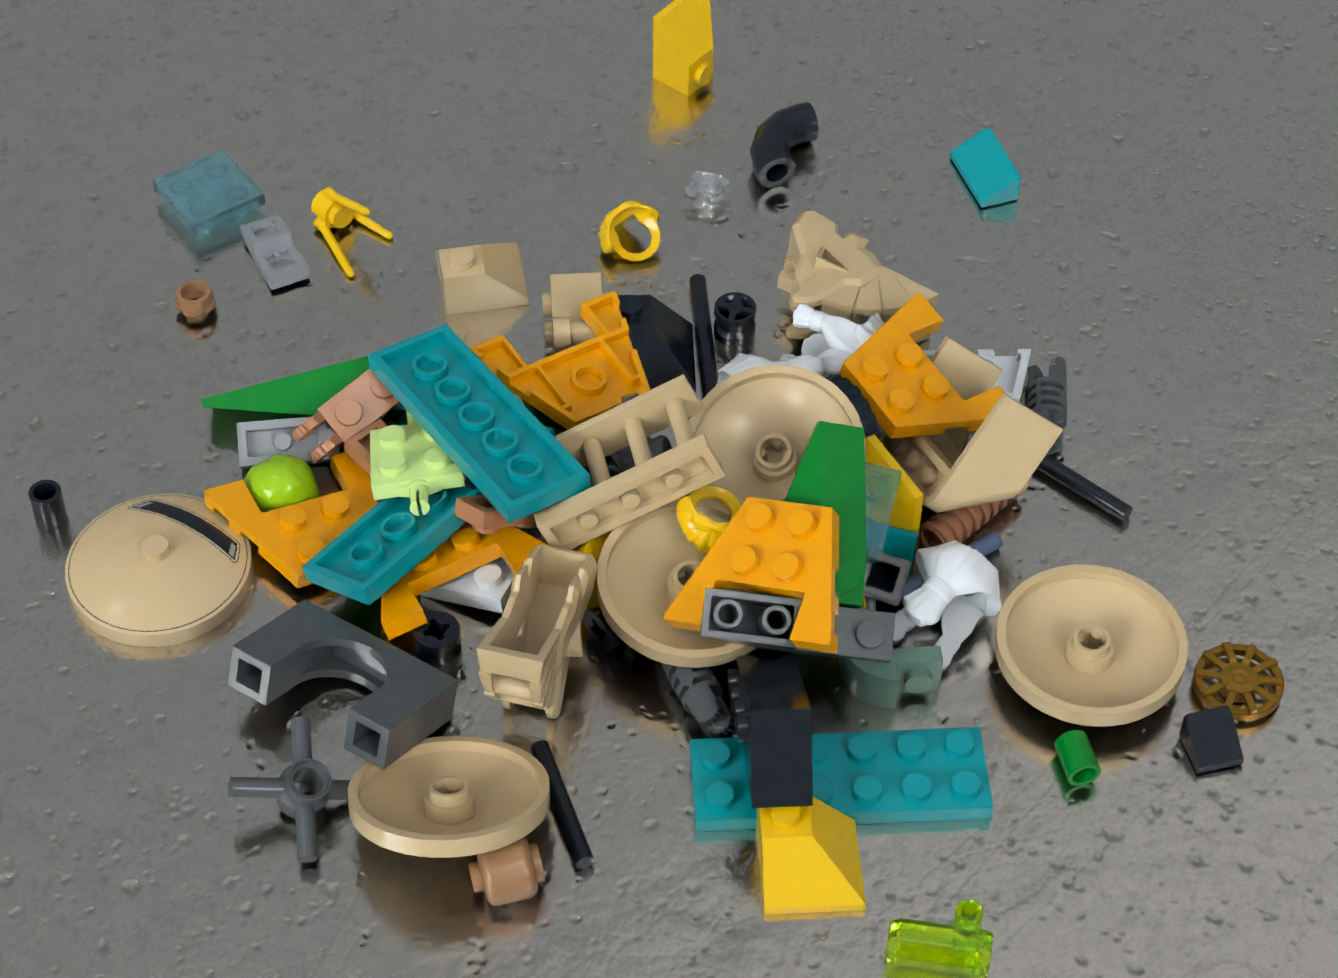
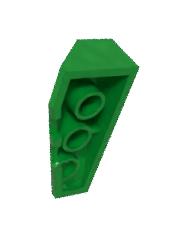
M368 356L203 398L201 402L203 408L313 416L318 413L317 409L369 369Z
M818 421L795 470V477L788 493L782 501L832 507L839 515V571L835 572V594L839 598L840 607L857 609L863 606L867 561L864 428ZM755 592V594L770 595V594H763V593H757V592Z

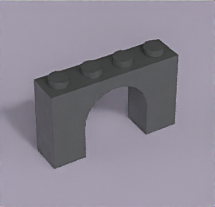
M305 599L232 646L228 686L265 706L297 684L313 678L335 677L347 679L371 690L372 693L349 709L344 749L382 770L452 719L458 679Z

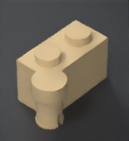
M601 272L550 274V292H542L543 317H552V322H544L545 348L553 347L554 354L597 337L581 318L580 308L581 303L602 295Z

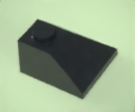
M618 295L622 318H626L628 323L629 338L633 349H636L650 390L684 374L694 392H696L693 324L652 295Z

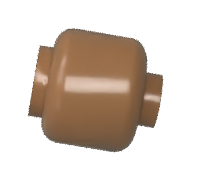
M525 837L500 849L477 854V861L468 863L474 893L484 891L487 901L493 906L530 899L536 895L538 883L545 882L537 842L529 844Z

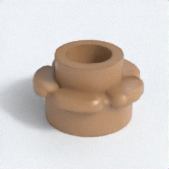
M188 280L177 288L174 306L177 311L183 312L184 316L201 318L214 309L216 305V300L213 299L215 294L206 282L202 280Z

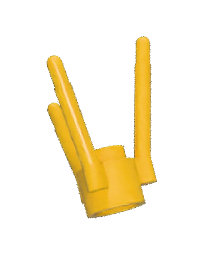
M330 186L317 193L312 201L311 210L317 217L313 222V226L322 233L340 266L349 278H352L355 273L330 228H344L354 219L388 240L393 238L392 232L367 217L371 213L369 208L341 195Z

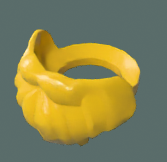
M630 200L609 211L605 215L598 233L602 251L607 254L616 252L622 259L630 262H642L651 258L657 252L660 244V230L657 222L661 217V213L645 202L640 203ZM634 218L644 225L651 234L650 246L641 253L627 252L621 246L617 231L624 228Z
M707 485L693 491L690 496L682 497L676 504L677 519L683 534L686 535L689 543L695 546L698 552L707 554L730 521L715 522L707 516L700 514L696 510V505L705 499L719 501L729 510L730 521L741 507L738 499L732 493L718 486Z

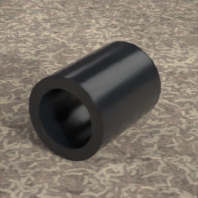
M41 480L34 483L30 487L28 494L37 526L44 530H55L62 527L66 523L68 516L60 485L53 480Z

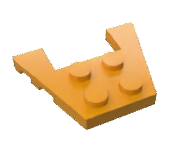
M614 290L581 303L580 316L597 337L533 363L526 364L503 334L469 347L511 392L567 430L622 404L621 397L631 393L641 395L650 390L638 352L632 347L629 338V326L626 318H622L619 309L620 300Z
M921 293L915 294L847 358L838 373L841 377H846L854 386L858 387L863 397L870 404L877 422L891 439L944 434L946 428L965 427L968 432L977 431L998 399L1005 393L998 386L964 400L915 342L918 339L938 332L944 321Z
M346 452L332 455L330 461V469L343 491L267 512L259 510L244 480L204 490V503L206 507L213 513L218 510L229 520V527L239 536L246 535L259 547L258 553L297 588L314 584L307 581L302 566L377 504V500L374 501L371 489V476Z
M747 497L669 606L663 619L671 627L700 631L705 588L721 590L731 588L802 599L803 601L789 638L790 641L797 648L836 654L838 636L835 633V615H838L839 598L835 594V572L839 571V515L832 507Z
M466 522L446 542L434 549L419 562L416 568L405 574L381 597V624L388 640H391L428 623L416 596L500 557L505 560L513 574L516 575L532 549L539 544H548L514 526L500 528L499 533L484 534L473 530L472 525Z

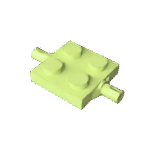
M407 411V425H390L382 429L370 430L371 489L374 501L394 497L410 498L411 513L420 516L419 504L421 505L423 515L427 514L430 510L428 498L430 494L444 489L465 486L464 473Z

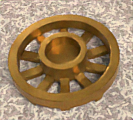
M1230 641L1223 642L1222 645L1211 648L1208 651L1205 650L1195 666L1193 686L1198 698L1209 709L1229 706L1234 720L1250 721L1260 719L1276 709L1284 692L1285 678L1277 665L1278 661L1274 657L1271 658L1264 652L1256 649L1257 646L1251 643L1247 646L1231 644ZM1235 655L1244 656L1242 663L1237 662ZM1227 656L1229 664L1226 665L1218 657ZM1251 659L1260 663L1253 668L1249 666ZM1210 662L1221 672L1206 670L1204 667ZM1268 670L1272 677L1258 676V674ZM1202 678L1216 679L1219 681L1217 684H1214L1206 688L1202 681ZM1258 685L1275 686L1274 695ZM1220 692L1226 698L1225 704L1217 701L1212 695ZM1257 694L1267 702L1260 707H1256L1253 697ZM1233 702H1245L1248 709L1233 708Z

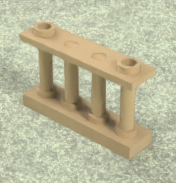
M684 374L554 436L583 467L588 466L593 487L534 514L537 528L550 546L571 550L726 476L722 463L705 435L701 434L694 438L688 417L704 410ZM671 426L677 446L652 458L646 437ZM630 446L635 466L614 477H610L605 457Z

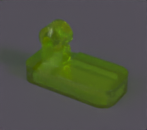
M967 899L957 904L954 914V925L904 918L891 921L888 931L886 957L892 962L984 975L989 972L993 934L988 930L981 929L984 914L982 906L974 900Z

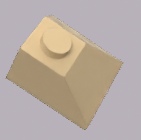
M517 242L483 244L435 251L446 315L530 305Z

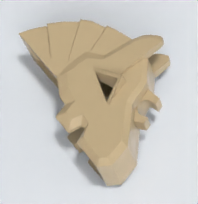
M814 210L801 212L793 223L784 268L779 273L777 288L790 293L789 305L793 313L799 304H806L815 310L832 316L844 317L857 324L866 323L872 315L878 313L885 324L918 293H921L936 310L939 294L889 268L883 267L873 252L866 249L870 241L868 238L854 231L841 236L838 234L839 223ZM792 323L786 329L785 337L804 339L818 332L809 328L794 327ZM930 335L918 339L915 342L917 343L924 340H928L930 338Z
M539 544L531 550L522 567L513 578L511 594L502 617L477 646L480 666L479 676L485 689L484 694L489 698L501 700L505 709L512 710L515 703L543 709L547 718L556 719L560 715L570 657H583L580 624L593 592L597 573V562L592 554Z

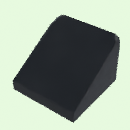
M867 547L864 596L898 607L912 562Z
M1229 706L1211 708L1184 716L1179 736L1197 774L1243 764L1244 757Z

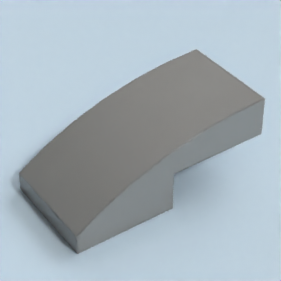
M279 214L240 226V231L248 250L271 290L311 278L308 263L294 246L292 232Z

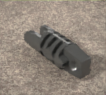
M1058 356L1049 360V376H1043L1042 371H1040L1037 365L1028 367L1027 407L1064 429L1067 425V366L1065 358L1063 359L1062 356ZM1063 431L1048 451V455L1061 451Z
M662 663L664 672L686 712L691 713L701 726L707 727L711 734L717 737L730 736V732L733 731L735 726L733 724V714L730 713V709L723 699V689L711 668H687Z

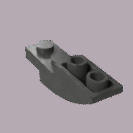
M705 588L699 637L836 659L843 657L889 663L892 656L896 613L839 606L838 615H835V633L838 636V649L836 654L797 648L790 641L789 638L801 607L802 599Z

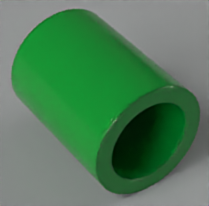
M1068 731L1056 739L1054 746L1068 782L1071 785H1086L1095 781L1100 776V766L1084 731Z

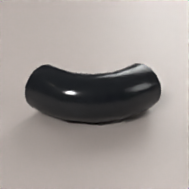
M799 103L776 111L757 128L750 147V156L755 175L762 186L768 188L778 187L789 181L796 170L790 150L797 145L817 139L818 120L811 103Z

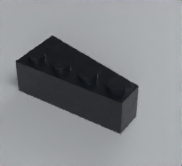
M777 650L751 651L746 655L736 657V668H727V691L731 701V711L734 712V724L737 727L738 743H743L752 808L813 806L811 706L794 653Z

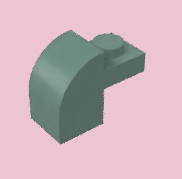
M941 646L893 649L892 647L891 662L889 663L840 657L839 664L842 679L855 697L875 707L892 709L896 707L897 693H923L928 690L940 689L943 656Z

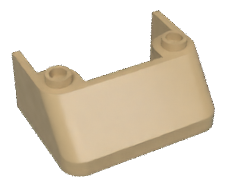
M948 336L944 338L930 359L964 400L990 390L1003 372L998 366ZM1003 393L969 443L967 435L975 431L968 432L965 427L946 428L944 434L892 439L882 429L880 440L923 493V505L939 513L1007 500L1022 494L1028 488L1032 474L1060 436L1063 429Z

